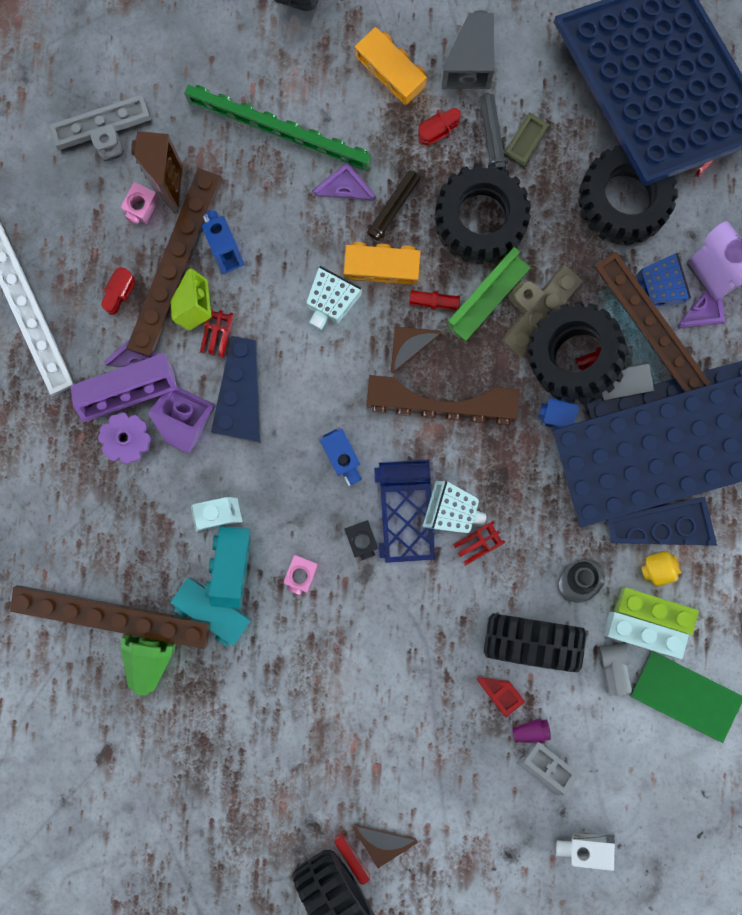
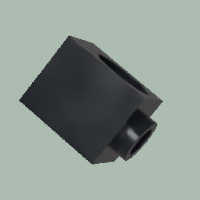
M368 520L344 529L355 558L360 556L362 561L375 556L374 551L378 550V546ZM361 534L367 535L370 539L368 547L360 549L355 545L356 537Z

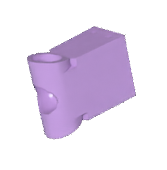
M728 221L715 227L706 237L705 245L687 261L715 301L742 285V239Z

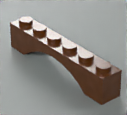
M369 375L366 405L367 408H371V412L385 414L386 410L396 411V415L411 416V412L421 413V417L436 418V415H446L447 420L460 421L461 417L471 418V422L486 423V419L496 420L498 425H511V422L517 420L520 389L493 387L486 393L472 399L458 402H441L413 393L395 377Z

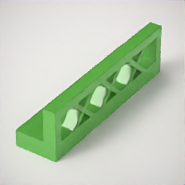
M515 247L448 321L447 327L465 343L531 269L530 266L518 257L520 251Z

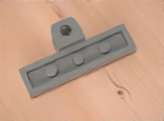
M141 94L50 124L49 126L58 150L92 140L100 157L103 160H107L122 153V145L116 131L149 121L151 118L145 99ZM114 147L110 152L105 151V149Z

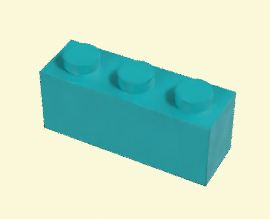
M219 526L218 535H214L212 549L216 550L215 558H210L209 573H212L211 581L206 582L205 597H209L210 606L241 609L251 543L250 529Z
M187 577L170 602L175 606L173 610L180 616L187 617L188 615L193 619L210 622L209 630L217 635L215 640L226 647L229 644L235 646L252 622V619L236 608L210 606L209 597H205V587L191 577Z

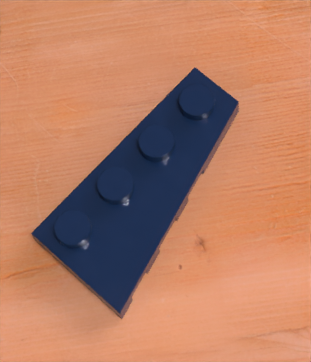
M231 336L211 429L213 434L261 443L256 340Z
M705 496L606 520L611 543L717 546Z

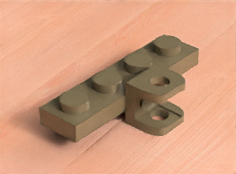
M562 265L542 290L530 281L518 282L508 294V299L513 306L521 313H524L503 337L501 342L518 357H522L527 351L528 344L532 343L530 339L532 330L537 331L539 329L537 322L541 318L546 320L549 317L547 313L552 309L555 312L561 309L560 305L566 303L583 280L566 265Z

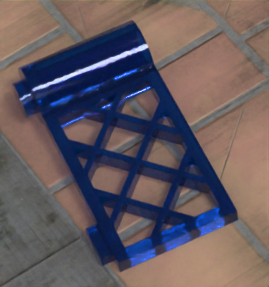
M429 459L379 462V467L374 468L375 483L380 482L384 542L379 543L380 558H385V563L435 560L434 530L425 528L420 533L410 524L419 512L426 516V513L422 511L426 504L428 510L431 499ZM415 490H426V501L420 508L408 499ZM401 491H410V492L408 493L407 496H405ZM386 492H397L404 499L393 509L386 503ZM406 500L417 509L408 521L397 512ZM387 507L392 511V513L388 517ZM394 514L406 523L397 534L388 528V521ZM407 526L419 535L410 546L398 537ZM427 530H428L429 540L424 536V534L426 533ZM388 532L394 536L390 542ZM422 537L429 543L430 554L419 555L412 547ZM397 539L407 549L401 556L390 557L389 547ZM409 551H411L414 554L411 556H405Z

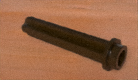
M415 171L407 172L373 224L367 226V234L374 240L379 241L380 238L385 237L384 232L419 182L420 176Z

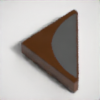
M395 326L391 373H395L420 353L427 345L440 336L441 331Z
M358 824L353 826L354 831L377 868H380L418 843L415 837L403 836Z

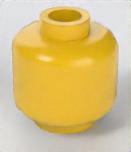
M667 550L648 555L645 559L646 566H642L645 580H651L652 584L656 587L676 582L678 574L682 573L676 554L671 555Z

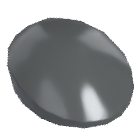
M592 559L575 561L564 570L560 577L559 589L561 594L567 600L574 603L590 600L599 593L604 585V569L597 561Z

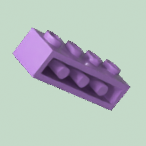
M165 353L71 385L73 407L82 422L177 390L174 370Z

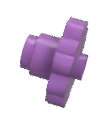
M124 412L110 416L109 424L101 426L98 440L104 444L102 453L113 462L121 460L124 464H130L139 461L141 453L147 452L150 447L151 436L145 433L148 425L137 415L129 417ZM127 434L128 440L122 442L123 437Z

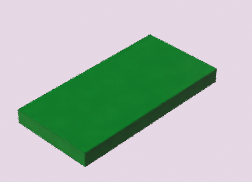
M654 651L650 652L630 694V697L721 743H724L742 704V695Z

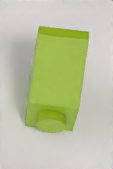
M192 268L187 270L171 299L172 320L188 331L212 317L208 279Z

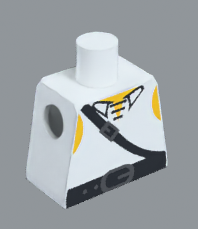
M573 833L572 841L557 840L556 856L572 857V866L614 871L615 835ZM585 847L589 852L582 853L579 851V848Z

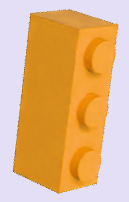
M374 27L354 46L355 57L406 106L426 87L427 74L420 65L417 64L415 66L409 60L410 57L404 49H398L392 43L391 37L385 31L381 32L378 28Z
M352 242V245H346L344 279L418 285L421 250H416L413 246H401V249L391 248L388 244H377L376 247L366 246V243Z

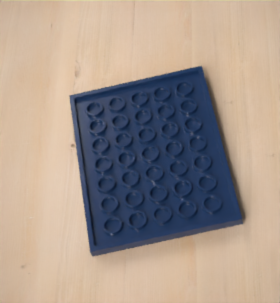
M601 0L555 16L553 22L643 186L742 150V73L699 0Z

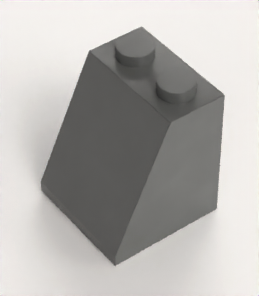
M477 10L468 14L444 65L442 89H490L494 74V13Z

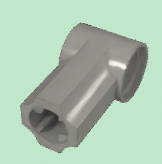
M625 643L598 647L599 660L602 669L605 671L609 696L632 693L627 669L629 658Z

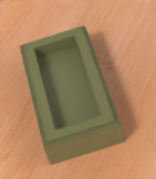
M529 112L505 150L504 156L524 168L549 129L550 124Z

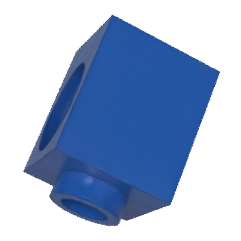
M549 398L546 404L542 403L538 418H542V426L554 429L575 423L579 405Z

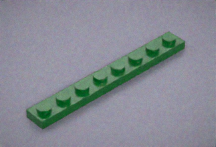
M188 84L184 94L189 103L341 162H347L351 166L368 172L371 164V155L363 148H351L337 138L330 140L323 137L322 133L317 130L309 129L307 131L300 128V125L293 121L287 120L284 122L277 119V116L270 112H258L247 103H241L240 105L232 102V99L224 94L217 96L209 93L210 91L200 85L194 87Z

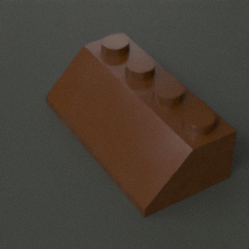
M137 131L136 140H132L131 144L132 156L135 157L136 163L139 164L145 179L148 180L154 191L173 213H179L183 165L169 134Z

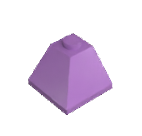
M177 387V390L163 394L149 411V416L167 444L189 454L200 439L215 408V404Z

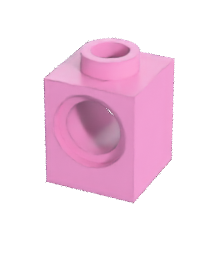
M133 182L120 208L127 220L138 224L140 221L147 225L160 198L156 192ZM137 202H145V205L142 209H134V205Z
M294 555L283 582L288 585L287 590L301 595L302 591L308 593L319 564ZM297 569H304L306 571L307 579L304 583L299 584L294 580L293 575Z

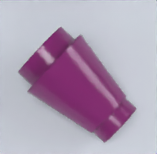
M539 718L513 727L515 743H545V741L551 740L548 719L542 720Z

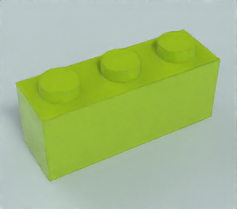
M620 587L613 609L614 612L689 635H693L699 610L626 587Z

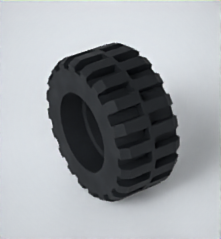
M617 145L612 151L607 149L602 152L600 157H596L591 163L579 188L580 197L578 204L579 207L583 208L581 212L583 220L588 219L590 222L588 225L589 229L592 232L595 229L600 232L598 237L603 240L606 237L612 238L611 243L614 244L625 241V245H632L636 240L643 242L649 236H654L670 218L676 206L675 200L678 198V189L674 188L677 184L676 175L645 186L649 195V205L644 212L625 214L616 210L606 197L605 187L608 181L617 176H629L640 181L622 146Z
M480 163L474 164L473 169L469 170L466 166L460 169L458 175L453 173L448 178V183L443 184L440 189L434 218L436 221V232L440 234V241L444 247L448 246L450 253L454 256L457 254L461 255L462 260L465 262H469V259L476 260V264H483L487 260L490 263L497 262L498 258H505L514 247L517 248L522 238H524L530 222L531 215L529 212L531 210V203L527 200L528 193L526 188L519 186L521 181L516 176L513 178L509 177L510 171L505 168L502 171L495 170L496 165L489 164L488 168H482ZM475 195H486L494 198L505 211L503 226L491 234H477L470 231L462 224L459 218V208L462 202Z
M575 302L573 307H569L568 304L560 305L561 310L555 312L552 309L547 313L549 317L546 320L541 318L537 322L539 329L537 331L532 330L530 335L532 343H529L527 352L530 355L528 358L529 365L541 386L558 400L564 398L566 402L572 404L575 403V400H579L583 404L589 403L588 398L594 397L595 400L603 398L602 392L607 390L610 393L615 389L613 383L615 381L620 382L624 376L622 370L627 369L628 360L626 356L629 354L623 332L616 319L611 318L610 313L605 309L599 311L597 305L589 303L587 307H584L583 302ZM577 335H589L599 340L601 344L600 355L587 369L579 372H567L557 366L555 361L557 351L569 338Z
M492 613L488 618L483 652L487 658L546 669L579 672L583 665L587 633L585 628Z
M323 850L295 869L292 879L308 915H375L354 877L334 851Z

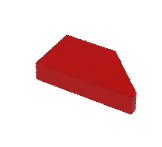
M484 677L476 679L505 718L525 703L510 681Z

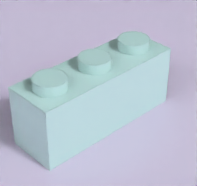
M609 612L603 636L674 658L683 659L689 634L620 613Z

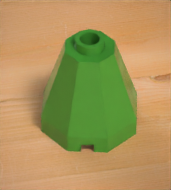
M128 634L122 637L120 648L128 688L134 691V694L146 696L149 695V692H154L175 651L176 644L139 636L132 637V635Z

